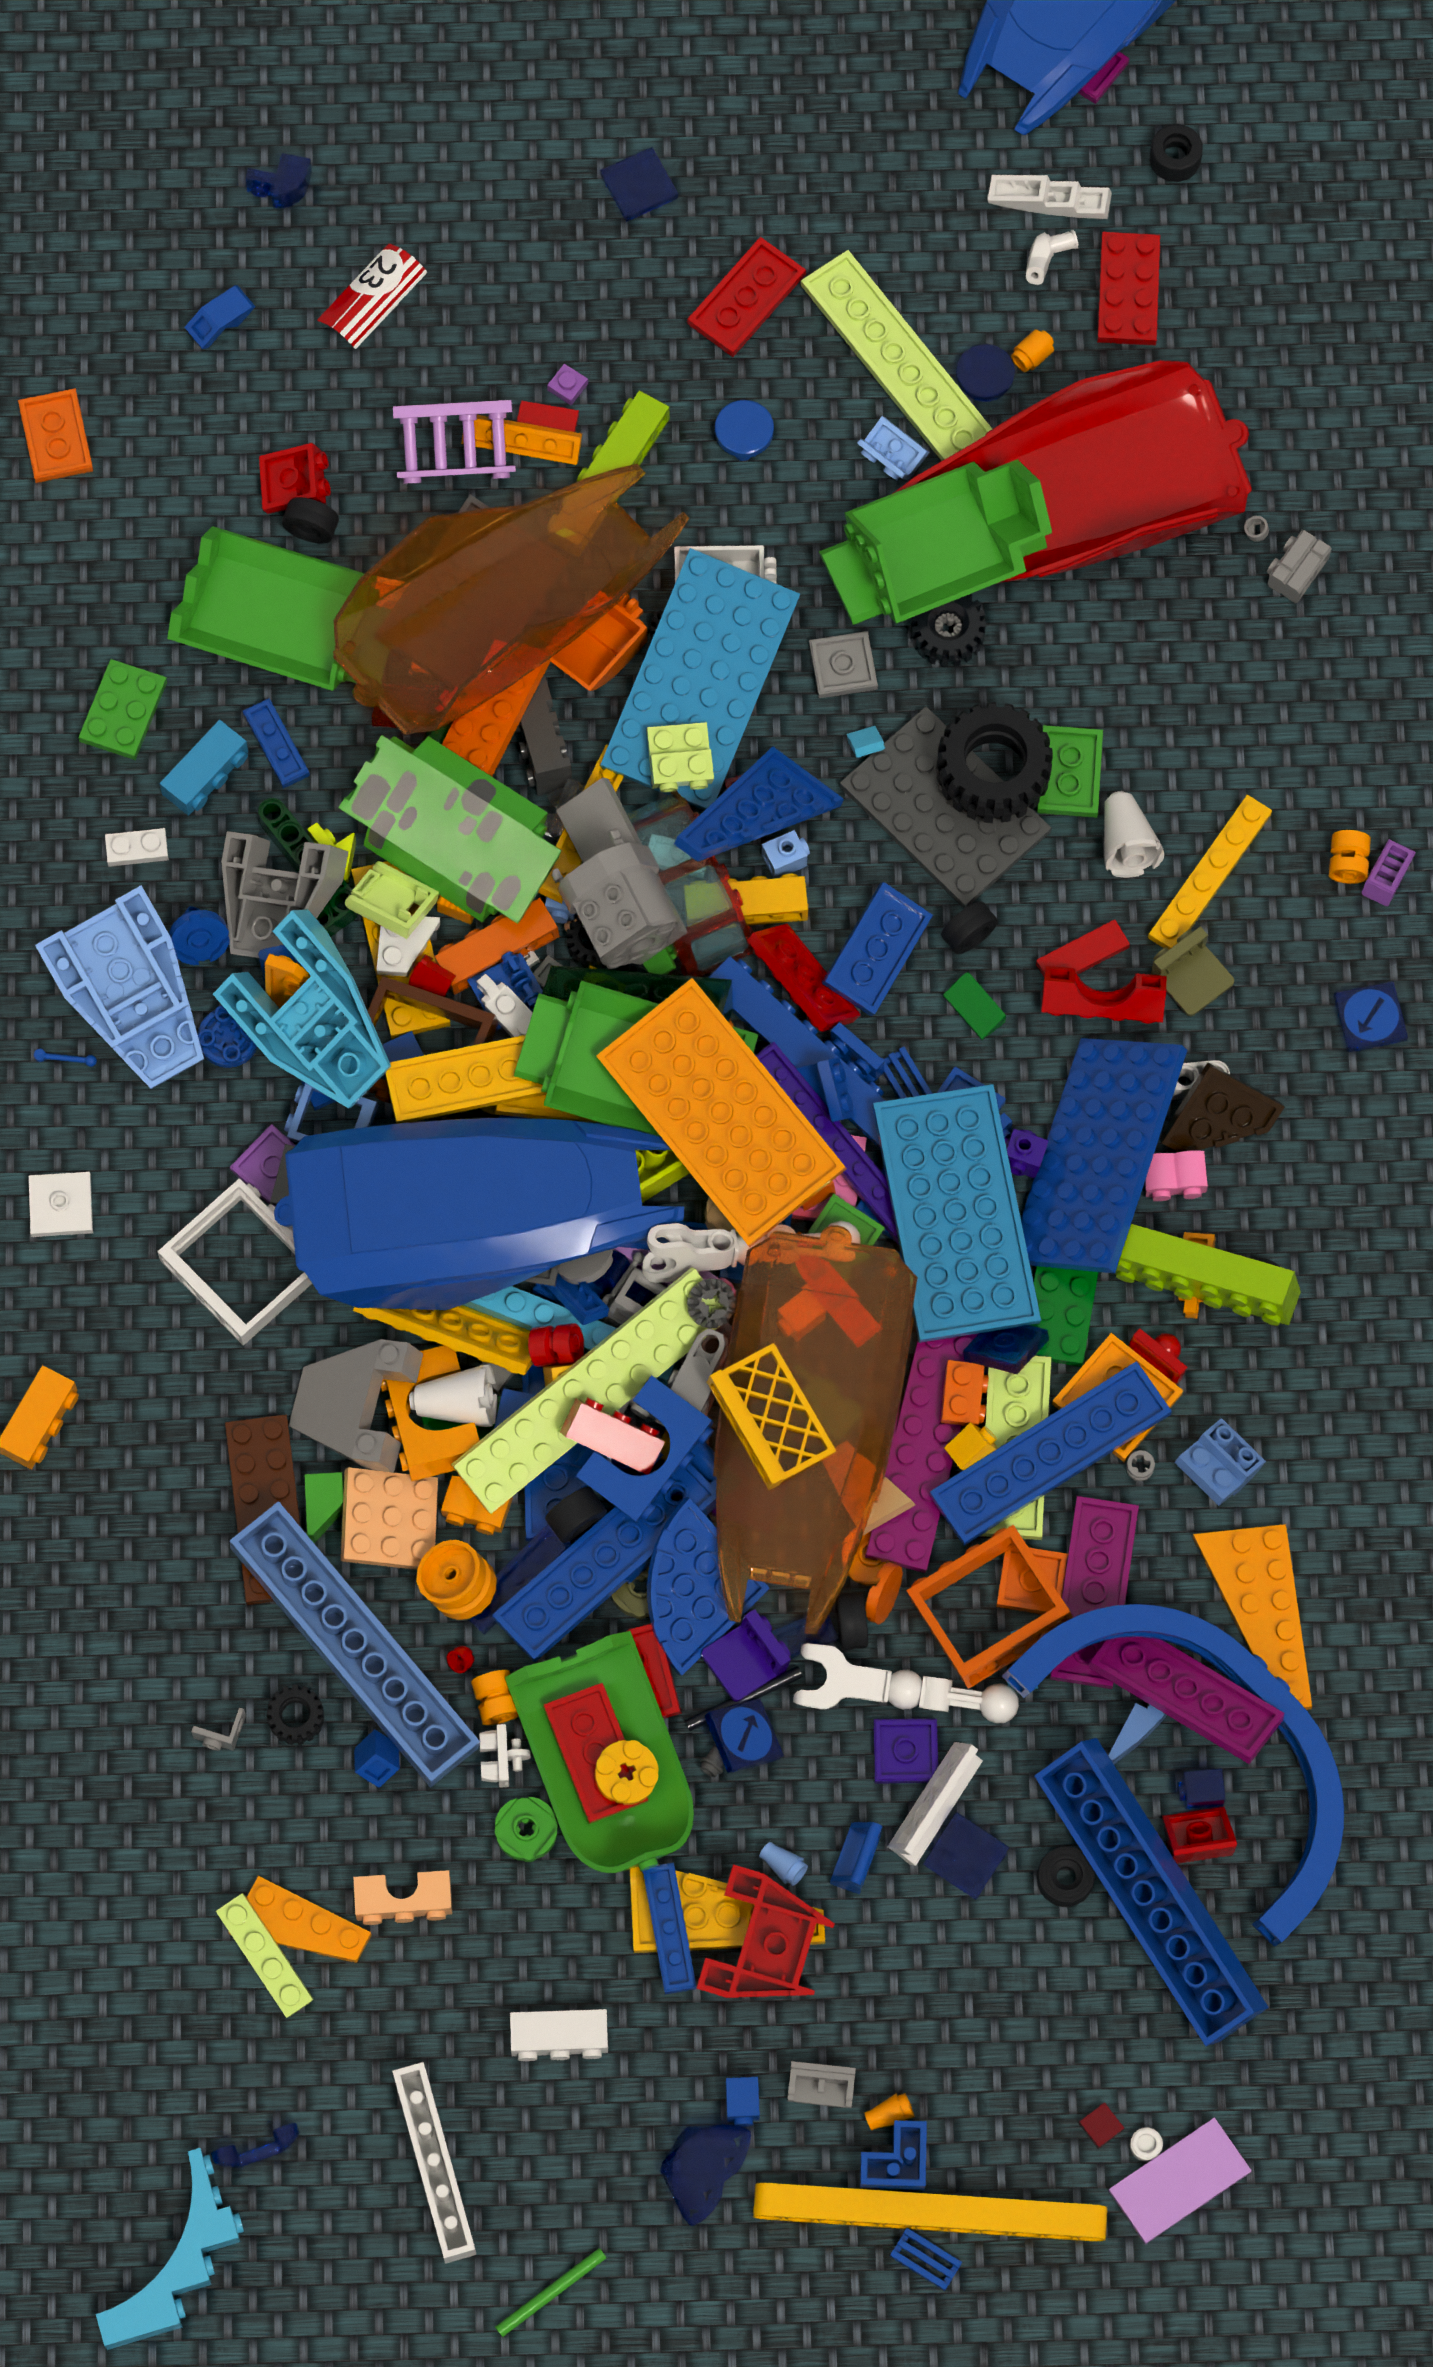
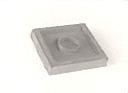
M868 631L809 640L819 698L878 690Z

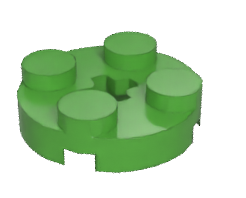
M528 1797L510 1800L499 1810L496 1816L495 1837L498 1845L506 1855L513 1859L533 1862L546 1855L556 1842L558 1824L554 1811L546 1802L539 1798ZM529 1821L534 1824L532 1826L534 1833L531 1836L528 1834L521 1836V1829L518 1825L521 1822L523 1824H527Z

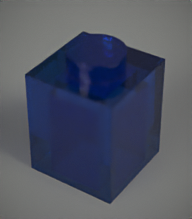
M1222 1768L1184 1772L1182 1782H1177L1179 1801H1185L1186 1810L1224 1806L1226 1796Z

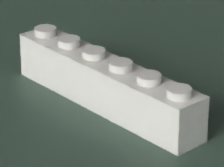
M424 2062L393 2070L445 2264L476 2255V2250Z

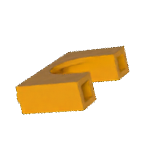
M445 1345L420 1351L423 1353V1358L416 1384L383 1379L381 1384L382 1392L388 1391L390 1399L384 1400L388 1417H395L397 1424L391 1427L393 1437L402 1443L404 1451L398 1454L402 1471L409 1470L411 1482L456 1471L451 1464L480 1441L475 1423L432 1431L419 1427L409 1417L411 1411L409 1395L410 1392L414 1391L416 1385L461 1372L456 1351L451 1350Z

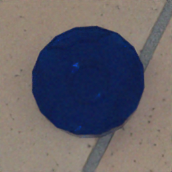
M988 344L973 346L965 351L958 360L956 378L961 390L969 394V397L985 402L998 400L1004 396V393L1012 387L1015 374L1013 360L1007 352L997 346Z

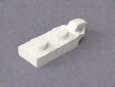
M487 974L483 975L476 982L478 983L477 988L485 995L481 999L485 1005V1010L496 1015L499 1025L512 1038L526 1035L533 1012L504 983L501 982L499 985H496Z

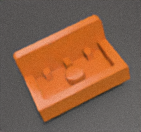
M947 1360L940 1423L967 1426L971 1422L978 1426L979 1423L984 1422L986 1405L981 1404L982 1393L986 1394L989 1379L988 1375H984L985 1365Z

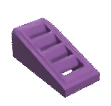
M1389 839L1365 882L1362 895L1384 906H1389L1416 852ZM1388 854H1391L1399 859L1404 860V862L1401 863L1389 857ZM1383 864H1385V865H1387V866H1389V867H1391V868H1393V869H1395V870H1398L1399 872H1396V871H1394V870H1392V869H1390V868L1384 866ZM1378 874L1381 875V876H1383V877H1385V878H1387V879H1389V880H1391V881H1393V883L1390 882V881H1388V880H1386V879H1384V878H1382V877H1380V876H1378Z

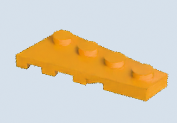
M260 1876L257 1877L247 1896L248 1901L276 1943L287 1946V1948L306 1950L319 1955L357 1963L372 1935L371 1932Z

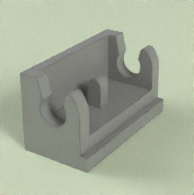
M791 2061L787 2102L851 2108L856 2068Z

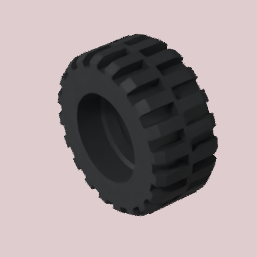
M987 702L986 708H981L977 704L970 707L969 714L963 711L955 716V724L949 723L945 728L944 737H941L938 748L936 767L938 769V784L943 786L942 793L946 800L953 799L952 807L958 812H961L963 809L966 810L968 818L976 820L977 816L984 817V823H993V818H1000L1001 823L1011 821V815L1015 814L1017 818L1026 815L1027 807L1034 809L1040 802V796L1045 795L1051 776L1053 751L1049 747L1050 738L1047 732H1041L1042 724L1037 719L1029 720L1030 713L1024 709H1021L1020 712L1014 711V705L1005 703L1004 707H996V702ZM998 743L1014 750L1021 758L1023 768L1014 778L1005 782L993 783L975 776L968 768L966 758L973 749L980 745Z

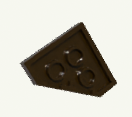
M1207 1062L1159 1140L1162 1144L1177 1152L1199 1151L1215 1146V1148L1238 1142L1239 1138L1253 1134L1258 1136L1268 1133L1285 1106L1276 1099Z

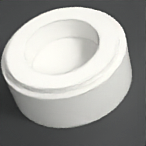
M1152 2128L1137 2130L1130 2141L1132 2154L1138 2160L1145 2162L1157 2157L1163 2147L1160 2134Z

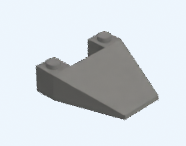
M227 831L221 863L230 954L259 958L258 953L260 950L284 945L272 931L292 910L308 909L317 919L343 882L348 851L331 845L305 842L299 873L267 869L266 863L271 841L251 834Z
M380 1339L303 1367L289 1427L365 1469L394 1473L401 1442L387 1432L370 1430L382 1380L416 1384L423 1353L407 1342Z

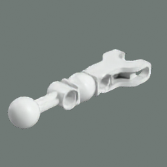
M846 1221L831 1223L823 1233L797 1235L791 1227L780 1224L749 1247L739 1233L735 1232V1229L730 1231L725 1229L692 1230L680 1223L663 1224L652 1227L648 1233L647 1244L651 1252L644 1257L642 1272L648 1281L663 1283L674 1282L691 1267L695 1268L697 1272L721 1270L729 1265L736 1267L737 1262L744 1266H756L764 1260L766 1265H770V1263L783 1265L788 1263L793 1253L825 1250L831 1257L844 1260L852 1257L858 1251L861 1245V1237L856 1226ZM659 1237H664L667 1240H669V1242L660 1243L656 1239ZM653 1264H666L663 1270H655L651 1266Z
M809 1643L801 1645L800 1653L805 1659L821 1663L826 1669L827 1679L818 1690L797 1691L794 1694L793 1702L800 1706L827 1710L837 1705L844 1698L883 1703L889 1701L894 1707L902 1710L912 1709L919 1705L918 1708L948 1712L949 1706L980 1710L988 1721L996 1724L1010 1721L1017 1714L1019 1708V1698L1016 1692L1010 1686L1002 1683L990 1685L984 1691L952 1687L953 1680L923 1676L922 1679L916 1672L908 1669L899 1670L892 1674V1671L852 1665L846 1661L843 1653L833 1646Z

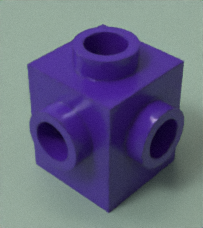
M1013 1129L1010 1139L1004 1137L1011 1173L1016 1176L1026 1175L1034 1178L1039 1171L1049 1140L1037 1137L1035 1133L1029 1130Z

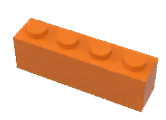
M538 898L531 903L518 924L502 914L493 919L491 925L482 930L475 929L469 932L464 937V940L459 943L445 945L434 957L436 964L456 975L450 987L453 994L456 995L470 987L468 979L503 962L501 957L505 953L512 951L514 955L521 953L524 957L528 955V952L541 948L559 938L560 935L558 926L541 898Z

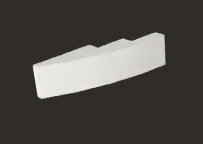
M992 175L987 201L989 204L1040 214L1107 219L1112 193L1110 188L1081 187L1079 182L1050 181L1048 175Z

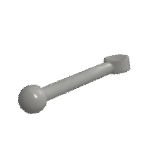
M636 1252L633 1255V1261L611 1293L603 1298V1302L608 1307L611 1306L615 1296L628 1279L634 1267L643 1263L645 1257L643 1253Z

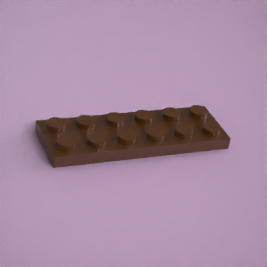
M287 1414L225 1422L238 1533L278 1501L301 1527ZM241 1562L246 1604L275 1602Z

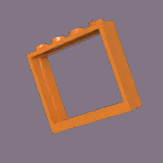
M1014 1525L996 1531L992 1538L981 1545H973L963 1556L955 1561L944 1563L937 1572L929 1577L916 1580L911 1588L906 1590L912 1603L968 1689L1017 1660L1042 1636L1061 1623L1073 1618L1069 1608ZM1015 1546L1055 1607L964 1663L925 1601Z

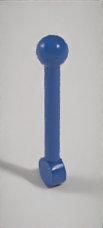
M43 1049L34 1051V1058L37 1062L50 1059L85 1063L89 1067H93L97 1063V1059L93 1055L79 1057L45 1053Z

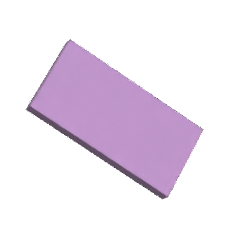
M1214 2117L1121 2180L1108 2191L1146 2245L1252 2171Z

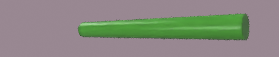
M600 2248L595 2250L496 2325L495 2328L501 2337H504L607 2259Z

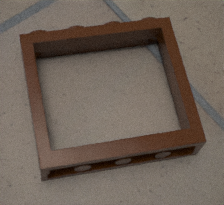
M382 976L368 1009L372 1023L376 1027L387 998L478 1029L479 1032L473 1045L492 1042L499 1025L495 1014ZM379 1079L368 1092L374 1093L375 1097L383 1102L391 1103L387 1081ZM463 1112L434 1117V1119L438 1121L460 1119Z

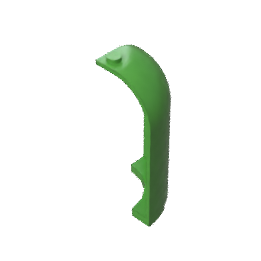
M631 1631L608 1635L590 1645L577 1649V1654L562 1660L558 1656L543 1662L527 1665L506 1676L507 1686L562 1834L570 1849L584 1864L604 1873L622 1872L638 1866L640 1871H644L657 1866V1859L673 1853L684 1845L692 1830L694 1817L693 1800ZM603 1682L625 1741L636 1740L647 1747L655 1756L658 1764V1781L652 1793L648 1796V1802L588 1824L543 1705Z

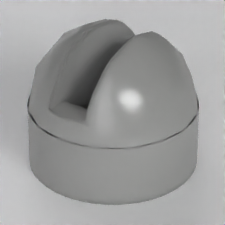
M1252 516L1245 522L1244 530L1250 540L1259 542L1268 536L1269 526L1263 517ZM1260 524V534L1256 535L1255 525Z

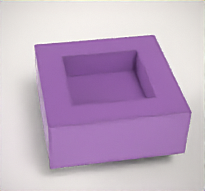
M563 364L548 383L547 390L569 405H572L588 385V379L566 364Z

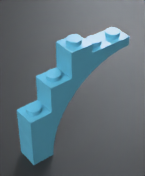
M201 2148L188 2151L192 2175L191 2205L183 2235L173 2255L159 2274L140 2292L114 2308L96 2314L102 2340L107 2350L182 2328L181 2319L185 2318L186 2314L181 2298L175 2300L174 2296L212 2285L210 2276L215 2275L210 2255L204 2257L203 2253L241 2242L238 2233L244 2232L240 2214H233L230 2206L218 2210L217 2206L223 2204L218 2186L212 2187L209 2175L214 2174L210 2155L203 2156Z

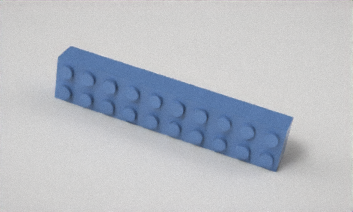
M279 1501L230 1540V1549L430 1788L479 1748V1739Z

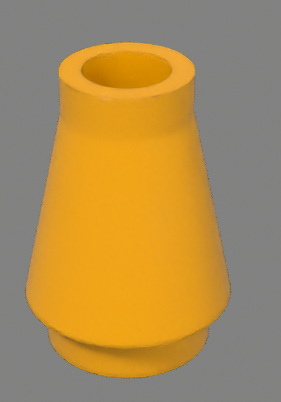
M895 2093L873 2109L864 2112L871 2131L877 2128L893 2126L894 2120L908 2121L915 2117L906 2093L901 2095Z

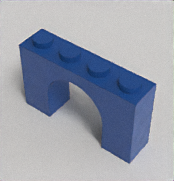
M652 1375L633 1401L659 1420L668 1431L670 1451L664 1464L651 1474L634 1476L621 1471L594 1451L576 1475L581 1481L637 1523L642 1518L645 1521L649 1519L657 1508L654 1501L660 1493L666 1495L676 1482L672 1477L679 1468L685 1470L695 1457L691 1453L698 1443L704 1445L714 1432L710 1428L714 1423L710 1418Z

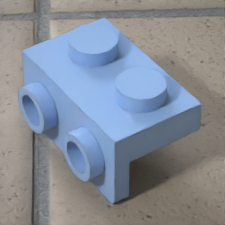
M881 416L865 440L860 438L857 442L863 448L861 454L873 463L879 460L886 466L883 471L896 481L899 478L909 481L930 453L884 416Z

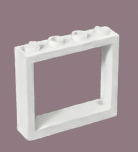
M239 1178L157 1252L160 1261L244 1346L305 1291L312 1282L304 1272L252 1320L245 1324L179 1257L183 1251L240 1200L295 1254L292 1226L285 1227L278 1224L274 1217L275 1207L272 1204L266 1206L260 1199L262 1195L258 1189L250 1183L246 1185Z

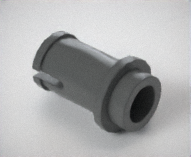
M721 1735L718 1736L717 1741L706 1758L702 1757L700 1760L702 1764L699 1768L713 1778L717 1774H722V1766L731 1754Z

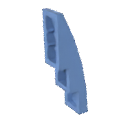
M1135 1703L1108 1755L1112 1763L1116 1764L1137 1748L1161 1724L1167 1715L1150 1704L1148 1708H1145Z

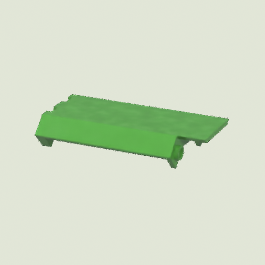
M214 526L201 537L198 564L186 575L183 601L171 612L167 637L169 640L334 691L341 682L346 680L377 690L393 651L374 638L375 633L391 611V609L376 605L379 598V590L376 589L378 577Z
M585 981L580 982L578 992L571 991L568 1002L539 993L514 1076L542 1084L541 1092L547 1093L544 1106L606 1125L634 1129L660 1136L596 1056L659 1004ZM733 1027L754 1053L758 1034Z

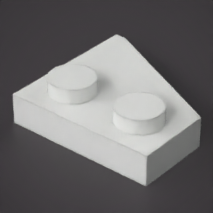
M424 917L407 939L380 926L377 975L408 977L415 966L416 959L422 955L434 931L440 927V917Z

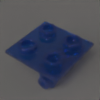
M956 1812L923 1865L977 1900L999 1863L1006 1857L1010 1847Z

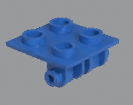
M512 951L505 953L501 957L503 962L467 980L484 1011H486L485 1005L481 999L485 995L477 988L478 983L476 981L485 974L496 985L502 982L506 987L508 986L532 1012L538 994H544L521 953L514 955Z

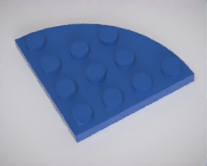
M685 1497L675 1508L657 1539L649 1565L647 1580V1603L654 1635L665 1652L669 1664L681 1676L701 1657L704 1648L720 1639L770 1589L688 1497Z

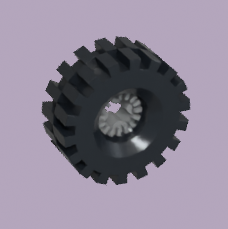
M969 594L912 617L910 634L911 638H913L915 650L920 649L919 655L923 659L928 655L930 657L929 663L934 665L937 660L942 661L941 667H948V662L953 661L954 667L961 665V659L964 658L967 663L972 659V653L977 655L980 651V645H983L986 628L984 610L980 611V602L978 600L973 602L972 594ZM946 623L948 626L954 625L953 632L951 634L947 631L943 632V624Z

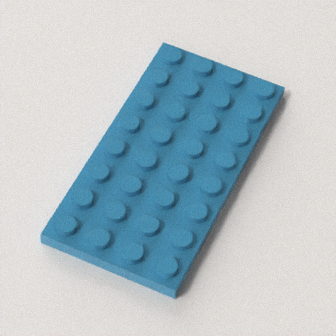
M690 548L600 764L601 768L613 771L617 775L620 774L627 779L652 789L647 727L707 722L714 773L713 783L708 784V788L691 790L690 786H679L677 791L661 792L705 811L718 797L800 593Z
M994 1084L873 1103L872 1109L918 1342H928L1040 1323L1041 1317Z

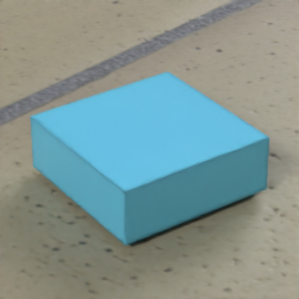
M876 726L847 734L848 743L856 758L885 749L883 739Z

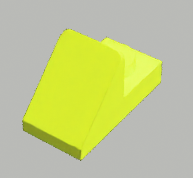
M315 823L307 829L308 835L314 843L331 845L348 851L344 880L348 883L356 847L355 833L350 834L337 843L329 829L323 830L318 823Z

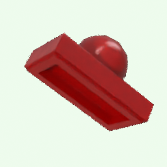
M1139 1328L1128 1346L1177 1385L1187 1369V1366L1177 1359L1181 1354L1180 1341L1170 1333H1162L1153 1339Z

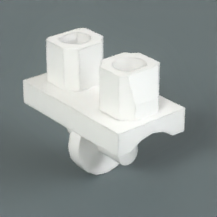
M499 1724L496 1730L479 1733L480 1752L497 1751L498 1761L481 1762V1781L499 1782V1787H509L508 1761H512L513 1771H522V1761L531 1758V1751L521 1749V1739H512V1749L507 1750L506 1724Z

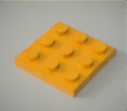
M1111 1333L1053 1399L1052 1405L1058 1410L1062 1409L1136 1361L1169 1408L1181 1397L1183 1390ZM1156 1424L1112 1453L1125 1462Z

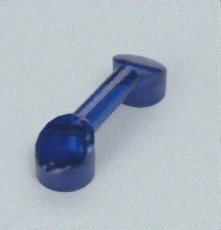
M297 2123L288 2124L272 2131L275 2142L238 2154L235 2145L217 2149L211 2153L213 2162L222 2167L241 2168L283 2153L295 2142L300 2134Z

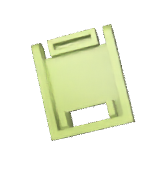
M377 861L373 866V870L369 869L352 890L351 895L346 898L345 905L348 909L407 939L437 903L439 891L383 862ZM415 903L420 907L411 917V913L408 910Z

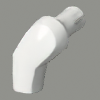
M1074 230L1049 236V234L1044 232L1035 238L1026 267V279L1029 283L1035 285L1043 283L1054 253L1078 249V240Z

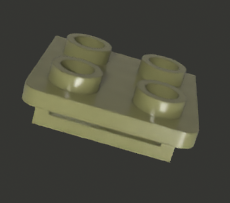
M1201 926L1193 932L1191 930L1184 932L1177 939V944L1171 949L1166 947L1159 951L1153 958L1154 962L1151 975L1167 976L1166 992L1182 1011L1190 1017L1197 1014L1234 985L1233 976L1207 948L1208 934Z

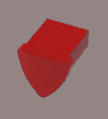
M425 954L413 970L408 985L445 997L456 975L432 961L433 958Z

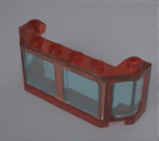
M677 791L670 792L671 795L627 813L642 844L649 846L660 868L658 875L688 932L673 942V945L683 965L681 968L683 975L688 980L691 978L695 980L715 971L729 956L738 961L753 954V947L747 941L753 934V931L746 924L740 907L743 905V901L738 890H732L728 883L730 875L725 864H719L715 855L697 862L674 845L677 836L699 816V813H693L685 797H682Z

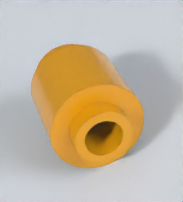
M1035 329L1014 348L1011 359L1025 373L1029 370H1034L1054 352V340L1046 331Z

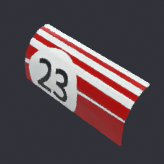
M388 244L317 321L335 329L354 349H357L426 275L427 271L408 252L395 245Z

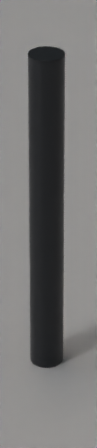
M796 1666L776 1676L742 1700L736 1702L730 1698L684 1720L685 1724L691 1732L726 1715L734 1708L747 1705L802 1678L803 1675L799 1667Z

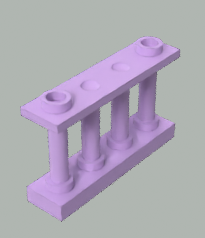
M511 400L393 406V419L400 418V424H403L406 471L397 472V478H403L404 484L421 483V477L492 473V479L510 478V472H516L515 465L506 466L504 418H506V412H512ZM488 413L489 419H492L495 466L477 467L474 420H477V414ZM459 415V421H462L465 468L447 469L444 422L447 421V416ZM417 417H429L430 422H433L435 470H418L415 423H418Z

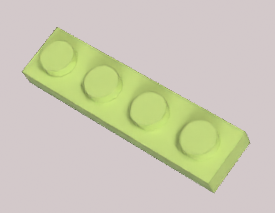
M241 1893L216 1911L286 2018H289L314 2000L244 1893Z

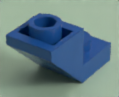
M235 285L202 306L184 328L202 349H206L212 345L225 328L239 327L256 306L240 287Z

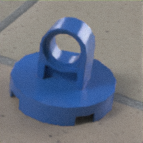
M189 906L182 916L172 924L169 930L177 959L182 963L199 965L198 961H205L207 959H210V962L217 960L225 953L230 941L228 927L221 916L215 912L200 910L193 906Z

